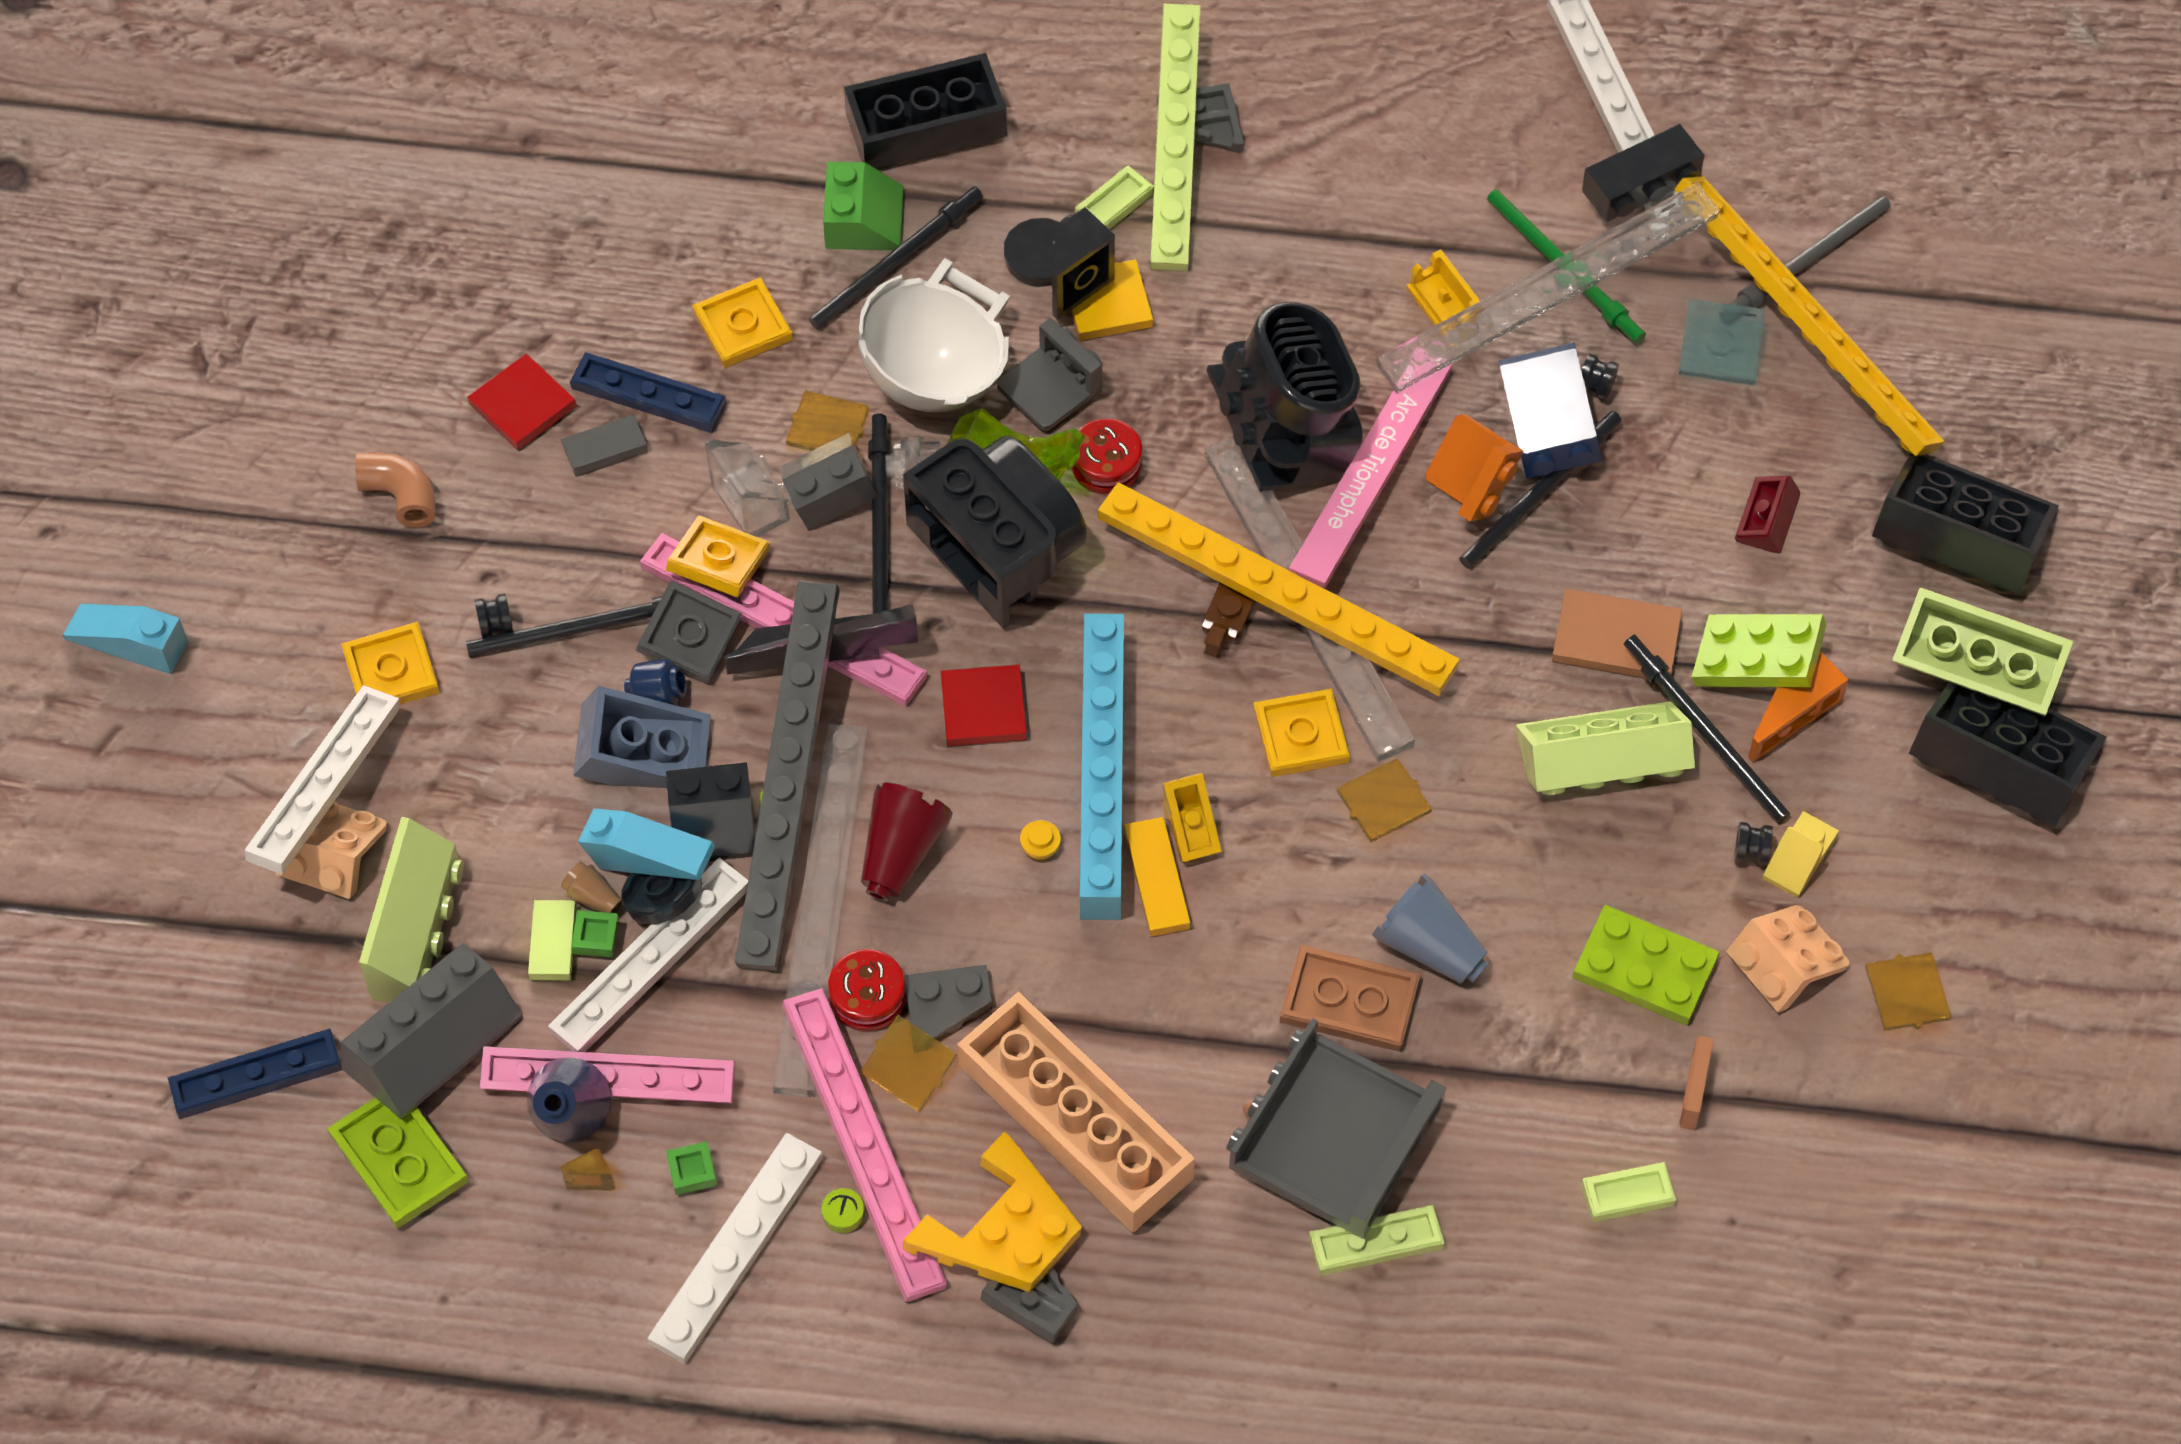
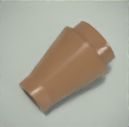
M582 861L578 862L561 883V887L567 891L566 897L596 912L616 913L623 903V899L613 891L592 864L587 866Z

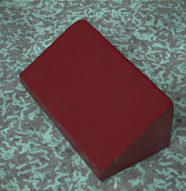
M1791 475L1755 477L1735 535L1736 542L1772 553H1781L1800 498V490Z

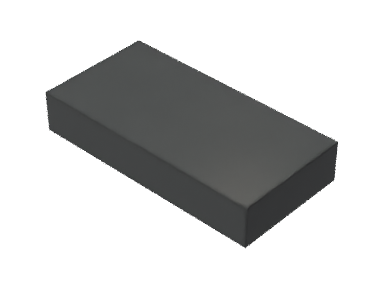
M634 415L561 439L563 449L575 476L648 452L647 443Z

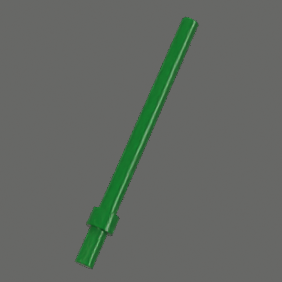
M1494 189L1489 193L1487 201L1602 311V317L1612 327H1618L1635 344L1640 343L1645 338L1646 332L1628 316L1629 311L1618 300L1612 301L1498 189Z

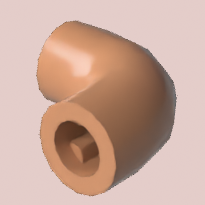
M381 452L356 453L355 470L358 491L380 490L393 494L396 499V518L402 525L419 528L425 527L435 520V496L429 477L416 463L397 454Z

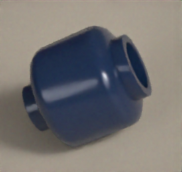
M669 659L641 662L632 667L630 678L624 681V691L678 706L681 698L686 695V680L680 666L676 667Z

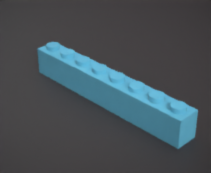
M1084 614L1080 843L1081 920H1121L1124 614Z

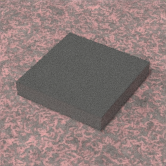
M670 580L637 645L636 651L654 660L669 659L676 667L680 666L684 674L708 685L742 618V613Z

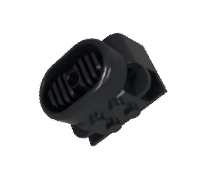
M1280 302L1264 309L1257 317L1246 341L1233 342L1225 347L1221 357L1223 364L1208 365L1206 369L1218 396L1221 412L1229 421L1233 430L1234 442L1237 446H1240L1259 492L1340 482L1362 443V425L1354 408L1361 386L1359 373L1341 333L1327 315L1303 303Z
M1002 436L983 449L971 440L957 439L948 443L903 474L907 526L1003 629L1010 624L1009 606L1020 598L1027 603L1037 597V586L1055 573L1057 563L1078 550L1086 542V523L1072 495L1032 451L1016 438Z

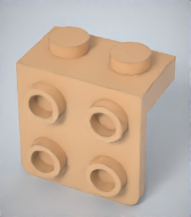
M334 801L283 874L276 872V875L351 899L357 892L361 857L386 832L387 821L374 816L370 812L357 811L339 805Z
M1799 905L1751 919L1726 950L1728 955L1777 1012L1787 1010L1810 982L1842 972L1850 964L1848 958L1843 954L1841 947L1831 940L1817 924L1813 914Z

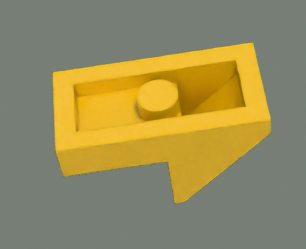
M1203 773L1162 783L1164 816L1171 822L1180 861L1186 862L1222 852Z

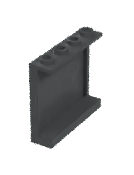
M1312 1018L1305 1031L1298 1029L1288 1046V1051L1291 1053L1285 1063L1278 1061L1274 1066L1267 1082L1271 1086L1264 1096L1258 1094L1253 1100L1247 1113V1117L1250 1120L1245 1128L1237 1127L1232 1134L1226 1150L1230 1151L1229 1168L1364 1239L1441 1110L1446 1087L1433 1080L1430 1081L1426 1089L1316 1033L1318 1021Z

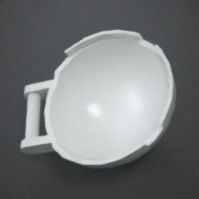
M946 258L943 259L928 282L922 278L902 280L901 274L880 284L868 296L860 315L858 345L863 364L871 380L884 394L895 402L924 412L956 410L982 397L1000 377L1008 360L1009 337L1004 338L1001 326L996 321L1004 311L1011 296L1003 291L998 294L953 268V262ZM945 280L949 282L950 284L956 286L962 291L980 300L981 302L985 303L991 308L987 312L981 305H979L966 294L959 292L946 285H942L943 281Z

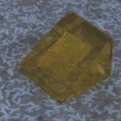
M599 1148L560 1167L567 1190L612 1191L616 1189L612 1172Z

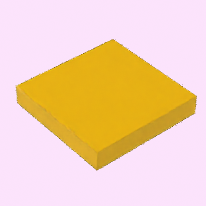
M1136 259L1115 263V280L1071 310L1079 341L1153 327V317Z
M761 277L692 305L695 318L724 368L793 340L791 329Z
M698 516L668 558L666 571L739 597L768 554L770 542L708 518Z
M418 622L341 643L356 695L364 685L399 698L400 705L440 693Z
M1332 688L1254 702L1253 710L1271 777L1349 763L1350 755Z

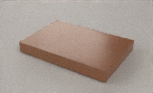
M1565 588L1552 662L1646 678L1641 672L1642 666L1623 645L1630 636L1636 634L1654 656L1659 655L1669 666L1668 672L1671 675L1682 609Z
M1300 944L1280 1014V1023L1306 1029L1313 1018L1318 1021L1317 1032L1401 1052L1421 974Z

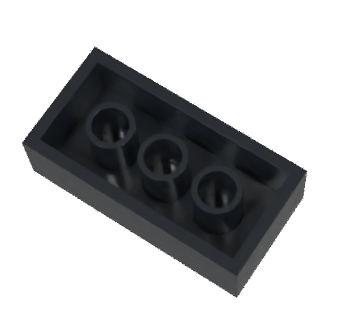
M986 53L843 87L845 113L862 162L875 169L1008 136L1007 108Z

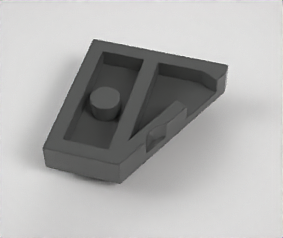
M1225 83L1196 88L1194 141L1240 152L1243 151L1244 141L1230 84ZM1157 94V106L1159 105V94Z
M986 965L904 975L915 1054L927 1050V1044L943 1034L951 1035L962 1028L966 1021L976 1019L992 1009Z
M1053 1267L1031 1292L990 1280L982 1290L980 1299L1051 1343H1054L1075 1315L1077 1309V1302L1068 1289L1059 1283L1058 1274Z

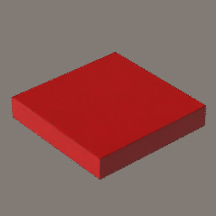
M527 353L467 396L469 405L516 450L521 449L577 407L575 398Z
M1020 664L941 671L947 746L1027 740Z

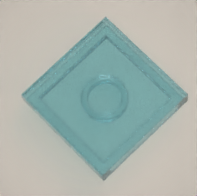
M1689 299L1678 375L1754 385L1765 309Z

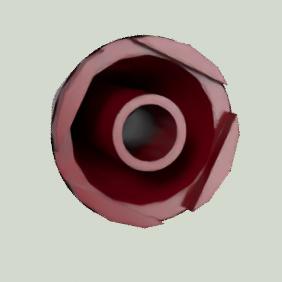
M883 782L882 787L879 784L876 786L861 876V883L867 887L866 893L882 901H888L890 896L899 897L950 823L953 813L943 802L935 798L932 806L922 799L923 792L900 784Z

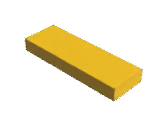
M1164 817L1124 824V834L1150 937L1190 930V919Z

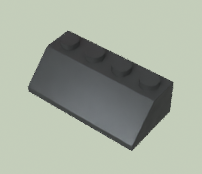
M462 943L341 1041L342 1070L398 1118L402 1119L481 1054L483 1047H489L522 1019V1014L494 968L467 945Z

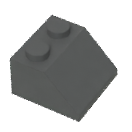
M849 433L780 466L782 481L795 510L808 531L878 497Z

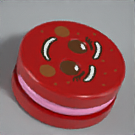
M1104 418L1093 420L1083 425L1076 432L1071 442V470L1080 485L1095 493L1110 494L1118 482L1130 487L1138 479L1142 469V443L1139 435L1131 426L1116 419Z
M874 949L853 951L843 956L834 965L829 975L828 990L832 1011L838 1020L849 1028L858 1031L880 1030L892 1024L904 1009L906 1002L904 973L897 961L882 951Z

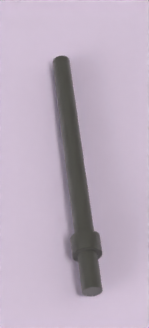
M1884 196L1879 197L1784 265L1795 276L1887 211L1891 206L1889 200ZM1749 284L1738 292L1735 300L1720 309L1718 315L1723 322L1728 323L1745 310L1752 311L1762 304L1764 297L1768 293L1761 290L1755 284Z

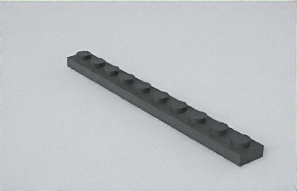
M798 581L735 958V964L738 968L778 971L839 599L840 589L837 584Z

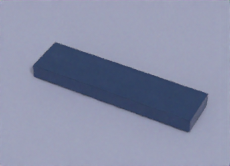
M588 352L584 353L570 380L571 389L709 433L713 432L727 404L725 395Z
M331 1028L167 1078L176 1113L180 1120L342 1071V1065Z

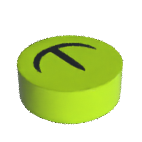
M835 1189L827 1194L822 1202L823 1221L834 1232H852L863 1222L865 1215L863 1200L858 1193L851 1189Z

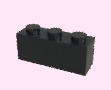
M1678 124L1585 168L1582 192L1605 222L1617 217H1625L1636 208L1650 201L1657 202L1661 200L1667 193L1675 189L1682 178L1700 177L1705 155L1682 125Z

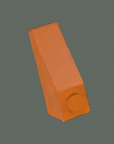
M1821 651L1819 652L1811 687L1776 688L1751 743L1748 758L1753 763L1843 700L1849 679Z

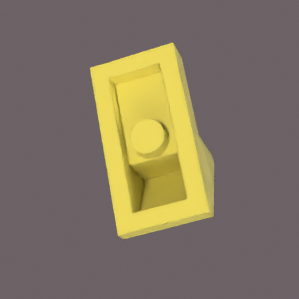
M1803 811L1793 828L1788 827L1762 879L1799 898L1837 839L1839 830Z

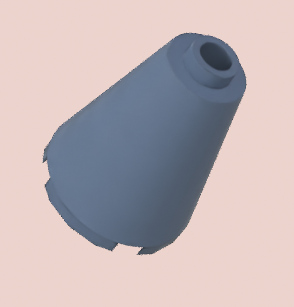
M1425 873L1420 876L1418 883L1415 881L1385 916L1387 920L1381 927L1378 926L1372 934L1379 942L1459 983H1462L1466 978L1473 983L1488 966V963L1483 959L1488 953L1433 879Z

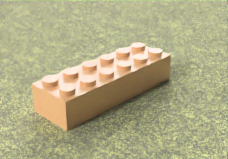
M1017 992L957 1044L958 1066L1132 1233L1139 1229L1194 1179L1195 1158L1021 993Z

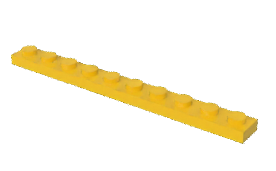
M1704 176L1682 178L1674 190L1683 198L1684 206L1702 219L1707 225V231L1714 238L1721 240L1730 250L1731 258L1739 265L1744 266L1754 277L1753 280L1757 287L1767 292L1778 303L1779 311L1797 324L1802 330L1801 333L1804 339L1810 344L1815 345L1826 356L1827 364L1845 377L1850 383L1852 392L1859 398L1864 399L1875 411L1876 418L1885 426L1890 427L1900 438L1901 446L1915 456L1936 453L1945 441Z
M1119 482L1098 509L1097 518L1437 696L1441 694L1459 666V658Z

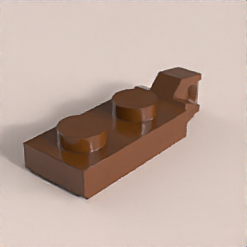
M1219 583L1205 614L1202 630L1208 632L1204 644H1206L1204 654L1219 659L1227 639L1236 641L1237 638L1240 639L1257 601Z

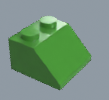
M827 162L823 214L825 249L894 250L901 245L903 185L865 162Z

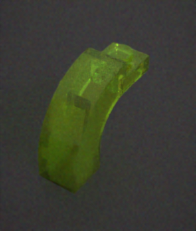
M982 408L959 417L948 443L957 439H967L983 449L1002 436L1016 438L1027 446L1060 481L1064 471L1073 467L1080 457L1079 449L1085 436L1074 427L1048 437L1026 436L1007 428Z

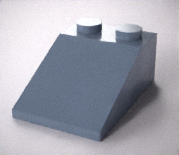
M598 685L581 704L573 776L612 786L667 788L666 771L706 767L711 715Z

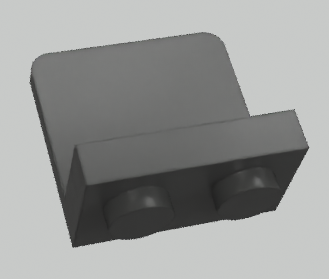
M1049 318L1039 326L1040 348L997 380L998 390L1044 431L1052 429L1102 391L1103 365L1098 355L1092 350H1086L1081 346L1067 327H1061L1052 318Z

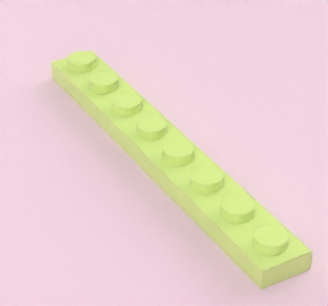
M1164 4L1151 270L1188 271L1200 5Z

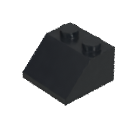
M1086 207L1074 215H1067L1056 226L1052 264V315L1057 320L1115 280V234Z
M747 762L666 771L671 827L712 841L715 848L709 861H716L718 858L728 860L752 857L755 829Z

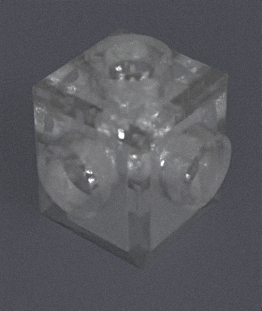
M908 436L901 438V443H893V454L886 455L887 478H894L895 489H903L904 493L903 474L912 468L909 464H918L940 449V441L924 442V437Z

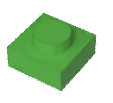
M577 910L571 944L572 953L614 958L620 922L618 913Z
M707 1141L666 1151L675 1195L717 1186Z

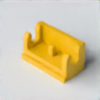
M1440 249L1432 253L1429 260L1430 265L1425 270L1422 269L1419 263L1414 265L1411 271L1410 283L1407 284L1406 289L1447 343L1479 327L1482 303Z

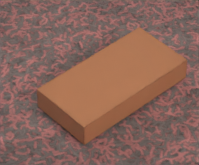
M1699 1035V1038L1696 1039L1679 1120L1681 1128L1691 1130L1696 1128L1714 1038Z

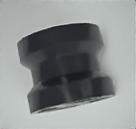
M1589 353L1581 369L1586 391H1595L1598 397L1607 399L1615 382L1619 364L1613 361L1608 363L1601 362L1598 356Z
M506 593L498 594L495 599L488 601L483 598L474 599L482 638L491 636L493 632L499 630L505 633L513 631Z
M1739 822L1734 862L1743 863L1748 859L1755 860L1758 865L1768 866L1773 826L1764 825L1761 828H1754L1747 822Z

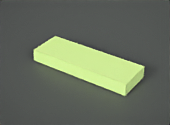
M1434 1205L1376 1217L1364 1239L1339 1226L1309 1232V1240L1319 1276L1444 1249L1445 1244Z

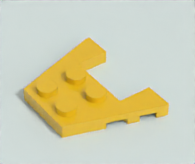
M1003 1132L981 1156L980 1166L1011 1187L964 1238L959 1237L935 1219L926 1215L904 1238L902 1249L914 1255H917L918 1252L938 1257V1263L951 1267L959 1264L977 1270L978 1276L1031 1292L1081 1236L1082 1226L1013 1139Z

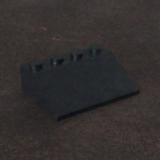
M1910 453L1885 498L1872 536L1880 539L1887 546L1903 548L1914 552L1925 561L1942 563L1954 568L1961 575L1967 577L1975 576L1992 583L1999 590L2013 591L2020 594L2059 505L1927 454L1915 456Z
M1949 682L1925 715L1908 754L1918 758L1926 766L1938 768L1956 777L1962 784L1975 786L1991 794L2000 803L2011 804L2029 813L2036 821L2049 823L2056 827L2107 737L2048 708L2046 716H2042Z

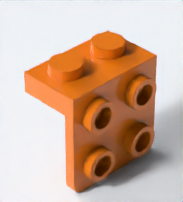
M1460 414L1454 418L1426 471V479L1462 503L1458 512L1460 516L1470 522L1485 519L1496 510L1500 502L1499 497L1506 484L1515 475L1518 468L1517 463L1524 451L1470 416Z

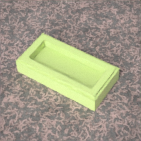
M1127 165L1076 206L1075 213L1086 207L1110 230L1154 195V186Z
M534 900L528 969L530 980L571 981L573 961L571 944L577 908L575 901Z
M1665 1162L1583 1178L1581 1183L1592 1223L1673 1207L1676 1202Z

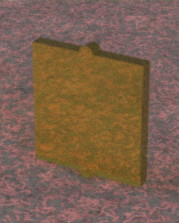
M805 390L797 412L791 415L793 423L786 438V445L813 451L849 433L856 446L858 438L864 436L862 428L869 412V405Z
M1398 758L1337 787V793L1350 811V819L1357 821L1370 842L1432 812L1431 806L1418 789L1419 782L1412 780Z
M1933 953L1907 957L1897 954L1895 959L1866 963V972L1884 1031L1912 1026L1915 1029H1920L1924 1024L1951 1020L1952 1015Z
M897 1015L882 1039L875 1041L876 1048L860 1070V1073L915 1110L921 1112L936 1087L940 1088L943 1086L942 1078L958 1054Z

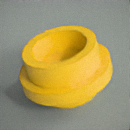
M1044 820L1030 822L1023 828L1020 834V844L1023 851L1031 858L1045 860L1058 851L1061 844V836L1054 824Z

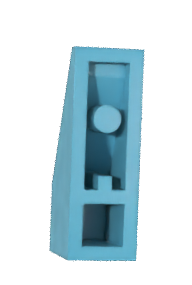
M80 604L63 634L65 640L168 674H172L188 644L180 618L145 606Z
M596 808L593 809L578 840L580 846L601 870L700 880L715 848L712 841L626 811Z

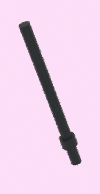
M973 186L955 202L950 200L942 206L935 218L810 316L809 322L811 325L819 330L947 226L953 227L964 218V213L983 198L979 188Z
M1610 411L1595 425L1599 448L1604 445V438L1622 421L1620 415L1615 411ZM1573 468L1544 475L1459 557L1462 565L1468 569L1475 565Z
M882 413L872 416V439L868 442V458L872 461V484L878 495L877 498L872 500V614L888 611L887 461L891 459V442L887 439V416Z
M662 596L652 598L653 602L469 640L466 641L468 655L470 657L650 619Z
M1636 634L1630 636L1623 645L1642 666L1641 672L1651 683L1656 682L1774 820L1778 824L1784 821L1790 815V812L1669 674V666L1659 655L1654 656Z

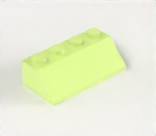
M1920 587L1892 662L2046 716L2073 641Z
M1672 701L1515 725L1528 781L1537 792L1541 791L1545 795L1560 794L1565 791L1566 787L1580 786L1584 789L1600 788L1605 785L1604 782L1619 779L1624 783H1634L1642 781L1645 775L1652 774L1674 777L1683 774L1685 769L1695 768L1691 721Z
M401 817L359 960L371 1000L391 1002L430 970L433 957H439L442 951L443 933L441 929L444 920L449 921L452 915L454 899L451 893L454 884L459 885L463 876L464 863L463 860H459L455 844L410 818Z

